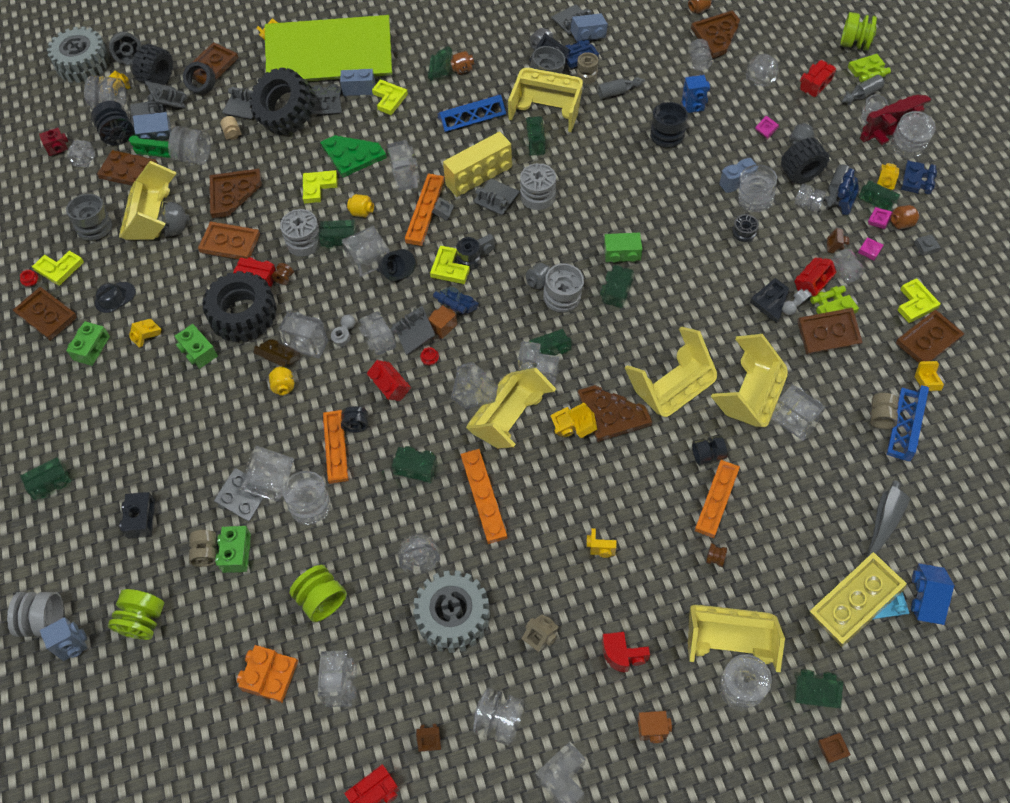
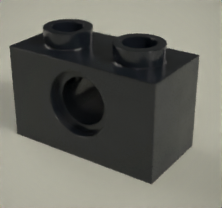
M150 492L125 494V500L121 505L123 518L119 523L120 531L128 539L152 537L155 499Z

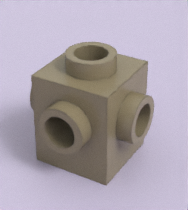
M541 614L536 619L532 618L525 627L527 630L521 639L539 652L548 645L550 647L557 638L555 633L559 627L554 624L552 619Z

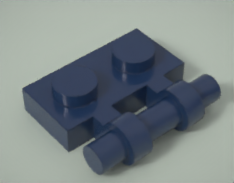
M580 40L576 44L565 45L571 50L566 59L570 68L577 67L578 57L583 53H593L599 59V53L589 43V40Z
M907 160L901 190L918 193L920 189H924L926 194H931L935 188L934 179L937 177L936 165H930L927 170L924 169L925 164Z
M849 168L844 174L843 183L838 188V197H840L839 207L842 209V214L845 215L850 214L859 192L858 178H855V170Z
M448 287L440 292L435 291L433 297L440 304H446L451 307V310L462 314L476 310L479 305L471 296L460 293L454 287Z

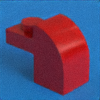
M624 632L602 634L601 641L604 658L613 669L620 672H628L629 663L639 666L649 660V646L627 649Z

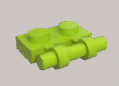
M878 54L851 61L848 64L849 70L855 77H859L861 83L875 75H880L883 78L891 73L889 67L884 68L885 63Z
M844 285L832 287L829 291L819 292L817 296L810 298L812 304H820L816 309L818 314L853 308L855 314L859 310V307L850 295L844 297L841 295L846 292ZM833 297L834 301H827V299Z

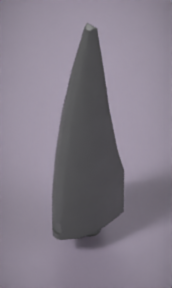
M893 481L891 487L883 491L877 506L875 527L866 558L873 552L876 554L896 529L908 506L910 498L903 491L899 490L901 483L898 481Z

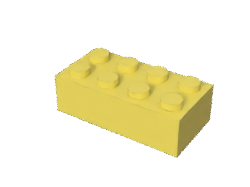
M499 131L443 161L446 186L458 197L485 181L494 178L496 175L507 171L512 167L511 143Z
M873 552L810 610V615L843 647L904 591L907 583Z

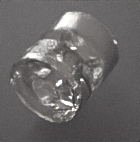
M703 39L693 41L688 48L692 66L695 70H705L713 62L709 44Z
M880 95L869 96L866 99L860 116L861 122L866 125L868 123L866 121L868 114L888 105L887 100Z
M803 183L796 196L794 205L802 208L807 206L808 210L818 213L826 192L820 189L813 190L812 186Z
M844 249L832 258L835 269L840 272L839 276L844 283L854 282L865 272V268L857 260L856 255L851 249Z

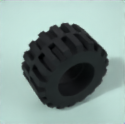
M142 45L137 50V53H135L132 61V74L135 76V80L145 85V81L166 85L170 80V76H172L174 67L172 55L169 51L155 45Z
M810 137L802 139L788 148L780 163L793 183L800 184L810 181L822 173L828 165L830 156L818 139Z

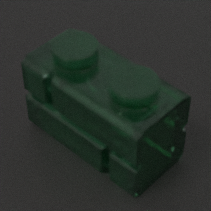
M543 117L526 118V133L529 155H544L545 134Z
M355 220L320 221L319 239L321 246L332 248L333 246L350 247L351 245H357Z
M614 265L612 271L607 272L605 279L607 283L602 285L600 290L604 304L623 308L633 282L634 271L632 269Z
M410 446L398 447L391 468L394 475L431 483L438 463L437 456L428 450L420 452Z
M59 457L20 475L26 492L34 500L43 499L48 493L56 489H62L66 487L67 483L72 481L64 463Z

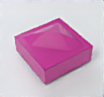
M765 116L755 127V130L766 139H769L779 128V124Z
M875 207L868 220V225L886 229L892 212Z
M867 237L858 253L875 260L884 245Z

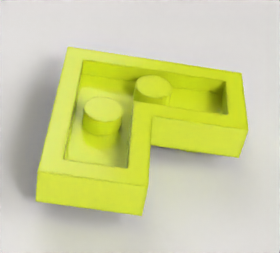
M381 79L372 89L373 95L382 98L377 105L378 110L389 115L394 113L408 95L407 89Z
M336 170L303 173L304 204L321 202V189L338 188Z
M440 246L430 276L431 278L465 284L470 269L467 265L454 263L457 256L456 248Z
M68 251L57 262L43 255L32 268L60 286L84 261L78 255Z
M917 278L902 285L900 289L910 300L898 308V312L908 323L923 317L940 306L938 300Z

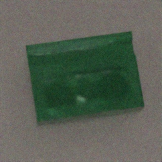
M449 46L436 52L435 56L431 55L427 76L430 81H433L434 77L439 78L449 73L452 49Z

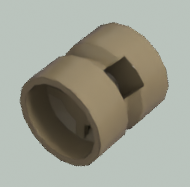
M589 52L581 54L577 61V77L582 79L583 84L594 83L598 75V57Z
M879 393L872 397L870 421L872 426L879 429H891L897 426L899 402L897 396L890 393Z
M197 530L190 533V565L207 567L216 563L217 550L215 547L217 545V534L215 532Z

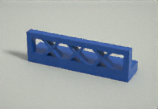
M501 95L445 110L437 113L438 119L442 122L444 132L504 115L506 111ZM499 103L501 112L494 113L490 109L493 104ZM479 108L486 110L482 118L475 115ZM467 112L471 115L468 122L459 119L462 113ZM452 117L456 121L453 126L447 127L445 118Z
M921 385L917 392L901 388L897 409L898 422L900 423H897V426L891 430L886 455L909 462L915 455L929 387ZM904 395L915 398L914 403L908 405L904 400ZM905 410L911 416V418L906 421L900 415V413ZM902 426L907 431V435L903 437L897 432V428ZM900 443L904 448V452L892 450L893 445Z

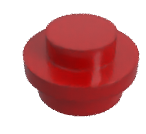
M25 270L20 274V282L26 287L33 286L39 279L37 273L32 270Z
M432 347L425 348L420 354L421 362L425 365L435 364L439 359L438 352Z

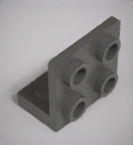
M331 84L328 87H322V85L312 86L315 94L313 114L342 112L341 86H338V84Z

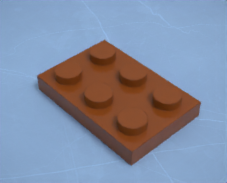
M210 221L198 250L200 253L234 259H240V257L247 259L252 255L260 232L258 229Z

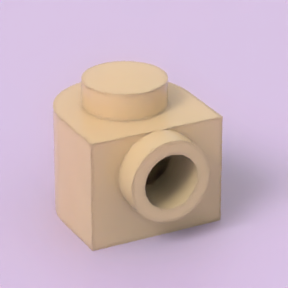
M227 116L221 120L220 125L226 140H235L239 135H242L234 117Z

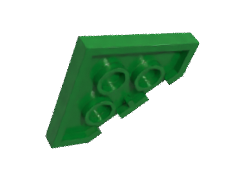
M336 135L320 142L321 147L342 178L387 158L383 148L376 142Z

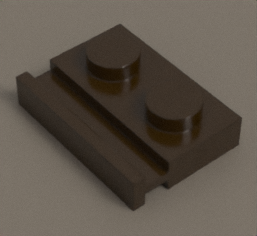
M274 339L261 343L259 347H254V354L284 368L286 364L290 365L300 360L301 353L295 351L292 347L280 344Z

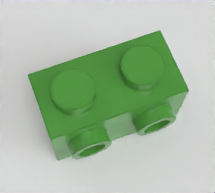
M640 233L605 234V262H633L641 260L642 243Z
M84 321L66 351L73 361L93 366L110 336L104 326Z
M191 324L174 336L178 342L175 344L181 353L185 352L190 364L193 365L195 363L199 369L218 357L214 347L194 324Z
M247 526L222 527L221 534L218 535L219 553L215 557L216 566L220 568L222 573L247 572L251 533Z

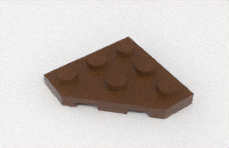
M732 10L691 23V29L710 56L715 58L727 53L738 29L740 19Z
M260 168L209 175L211 217L230 216L262 186Z
M597 385L577 390L581 404L585 403L595 415L597 430L593 431L597 442L652 426L649 413L642 404L632 403L627 398L616 393H608Z

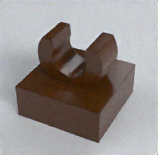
M836 228L827 237V252L834 254L838 249L844 250V244L849 245V238L843 236V229Z
M433 724L431 728H424V725H421L420 729H416L419 752L441 750L440 731L436 724Z
M840 733L817 742L827 764L834 763L851 755Z

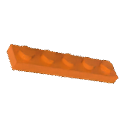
M427 175L405 236V243L423 245L433 216L432 210L440 196L445 181L444 176Z
M480 449L462 453L461 459L487 543L491 544L507 539L506 530Z

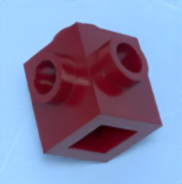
M59 128L39 134L49 156L68 150L66 143L69 141L65 133H61Z

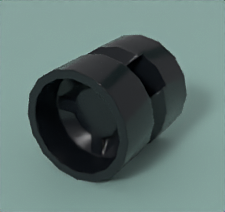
M465 237L458 241V264L467 265L470 270L478 268L481 263L479 242L472 237Z
M722 435L710 436L708 440L702 438L692 441L693 455L699 466L711 463L712 459L715 462L727 459V447Z

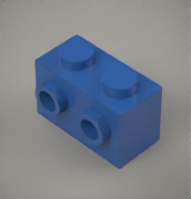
M705 75L685 77L681 102L688 113L704 111L705 104L708 102L707 92L710 91L709 81H706Z

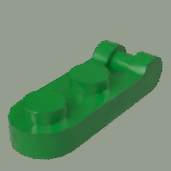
M131 136L129 138V142L136 154L172 158L176 152L175 146L168 141L139 139L138 136Z

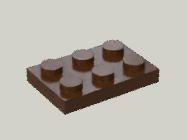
M213 42L193 62L198 61L208 65L213 69L217 79L239 57L236 52ZM203 69L196 70L192 79L202 84L206 82L207 78L206 72Z
M112 150L97 175L99 179L132 186L149 161L157 164L158 162L156 159Z
M39 287L13 309L17 316L49 341L77 318V315L42 287Z
M853 308L799 317L797 319L806 355L861 345L863 343Z
M934 310L899 337L896 344L918 363L934 361L958 342L965 333L937 310Z

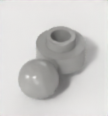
M801 289L793 295L795 297L793 301H786L782 307L783 313L793 315L797 307L812 295L809 290L803 291Z
M344 315L341 319L342 327H337L332 331L331 339L335 345L345 346L349 343L351 337L348 329L353 328L355 325V318L352 315Z

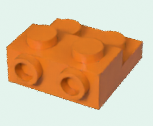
M255 645L253 650L247 652L245 658L247 666L245 670H241L238 674V687L244 692L283 703L298 660L278 654L275 650Z

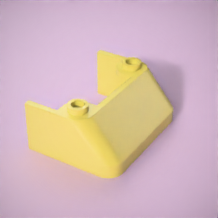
M533 68L521 69L508 99L509 120L513 119L516 109L526 110L534 102L562 108V116L569 119L568 132H572L580 105L583 88L582 79Z
M149 161L130 189L119 234L120 238L125 240H154L155 237H159L161 230L165 226L164 222L157 220L162 199L164 197L167 198L170 189L168 185L176 175L175 171Z
M685 327L679 328L685 345L677 352L679 366L654 384H652L644 370L628 365L624 367L635 392L658 415L663 417L670 416L712 385L717 378V371L701 332Z
M763 334L737 336L735 340L745 351L741 358V365L747 372L739 392L712 394L711 398L726 416L755 427H766L770 422L788 374L787 366Z
M537 368L511 372L502 378L469 421L466 428L473 435L498 449L514 447L516 444L510 439L511 434L508 431L527 406L537 405L542 400L544 393L554 392L556 388Z
M692 605L690 607L688 631L690 662H694L695 656H704L709 653L711 648L753 653V656L758 659L759 663L770 664L772 662L775 671L781 672L785 637L775 615L766 612L705 605Z

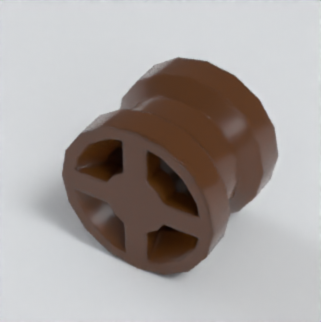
M279 263L276 267L277 271L272 274V279L281 285H287L289 277L293 275L294 270L287 264Z
M711 543L706 563H715L718 567H723L727 547L719 548Z

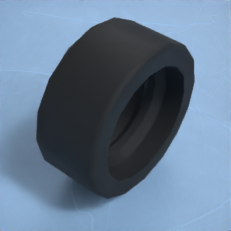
M192 62L187 65L183 72L185 86L194 93L207 94L215 85V73L212 68L204 63ZM203 69L207 76L206 82L199 88L195 87L192 83L193 74L196 70Z

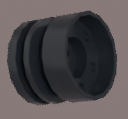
M112 100L104 101L93 108L91 120L105 144L112 146L126 143L133 135L134 127L124 107L119 102Z
M664 102L653 109L650 137L654 143L662 147H674L682 143L685 137L688 118L686 108L675 102Z

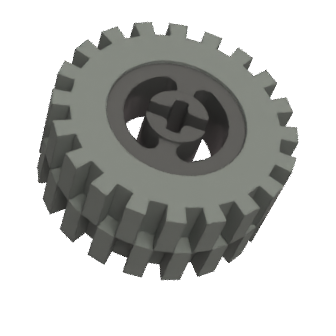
M73 27L71 31L66 29L65 33H58L57 38H52L53 43L49 42L48 56L57 74L63 80L67 79L68 82L75 80L76 83H81V80L87 82L89 81L88 78L91 77L95 79L97 78L96 75H102L104 73L103 69L107 70V64H110V55L99 33L93 31L92 28L87 30L86 27H81V29Z
M444 571V577H439L438 573L433 575L434 581L430 582L427 579L424 582L425 589H418V598H414L413 603L415 607L413 609L415 621L424 640L427 639L431 647L436 645L437 649L442 652L444 648H448L449 653H455V648L460 647L462 652L466 650L465 645L470 644L471 647L475 646L476 638L481 640L484 636V629L487 630L489 626V602L484 587L481 588L480 582L477 579L473 582L472 576L467 573L465 577H462L461 571H455V575H450V571ZM458 599L462 600L467 605L466 613L462 618L460 602ZM441 602L444 619L446 621L441 620L436 614L437 608ZM453 607L454 612H450L449 608Z

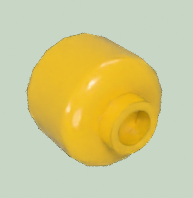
M355 194L352 198H349L347 208L352 216L367 218L374 211V203L367 195Z
M277 367L270 372L269 384L271 391L275 394L286 395L293 390L294 378L291 370Z

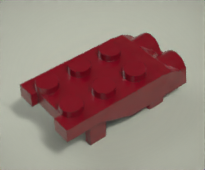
M913 95L869 113L866 119L868 123L863 127L860 139L864 143L876 138L881 145L889 142L886 136L896 135L905 130L908 133L915 131V126L922 123L918 113L923 112L925 109L924 104L931 102L932 99L927 95Z

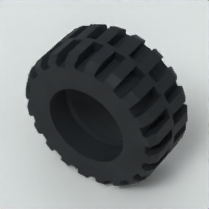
M275 68L270 73L266 72L263 74L264 76L257 80L258 83L253 86V93L250 94V108L255 119L269 131L278 135H288L290 132L294 133L298 131V128L304 127V123L310 120L309 116L313 114V106H315V94L310 84L290 68H279V70ZM291 92L287 104L280 110L275 111L278 99L282 95Z
M236 271L234 274L230 272L227 273V276H220L217 278L218 281L210 284V289L206 290L205 297L202 300V309L211 329L216 335L221 336L225 340L231 339L232 342H238L239 340L245 342L250 338H257L260 333L264 334L267 331L266 328L271 327L273 324L272 320L276 318L277 306L268 283L262 277L256 274L253 275L251 272L243 273V271ZM237 301H254L243 312L234 314L226 312Z

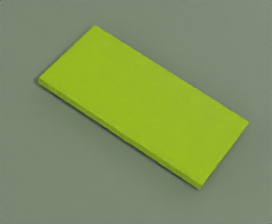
M389 15L265 24L266 72L270 73L275 68L278 70L279 68H290L297 72L305 81L340 79L341 70L373 69L374 76L393 75Z

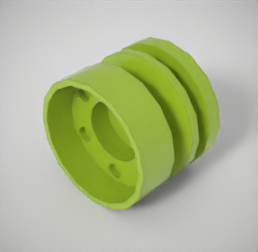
M849 12L840 46L851 48L854 41H857V49H860L864 42L863 50H868L875 37L877 16H872L868 23L869 15H865L863 21L860 22V14Z
M317 565L305 571L295 580L289 592L297 604L303 606L304 613L312 622H319L329 617L343 604L347 597L346 590L338 581L334 580L333 575L329 573L325 565Z
M132 589L121 590L116 606L123 611H113L112 617L114 619L109 621L108 628L125 637L141 640L152 639L154 634L152 630L156 628L157 623L151 619L160 617L164 601L142 591Z

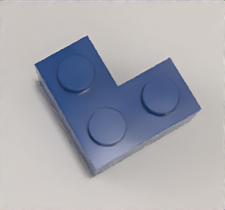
M918 563L917 570H914L912 574V582L915 584L918 593L916 599L912 601L911 609L919 621L944 625L955 585L945 568Z

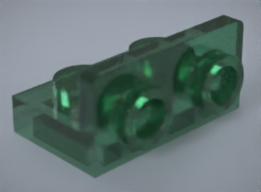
M869 180L866 185H863L858 198L881 209L891 211L899 200L900 194Z
M563 329L529 340V346L538 362L540 360H548L558 354L567 353L571 350L572 340L570 337L567 338Z
M801 669V672H794V677L796 678L795 703L841 709L843 681L837 677V674L823 672V675L814 674V671Z

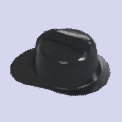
M399 249L384 255L379 261V268L376 270L388 280L397 281L412 275L416 267V261L410 251Z
M129 282L103 284L96 291L95 307L102 313L113 312L131 301L136 295V289Z

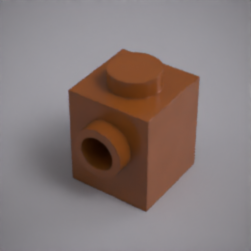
M443 305L438 310H434L428 318L434 333L442 339L457 326L456 313Z
M666 711L641 712L638 714L637 721L640 741L650 740V743H662L664 739H667L669 732H672L671 718H667Z

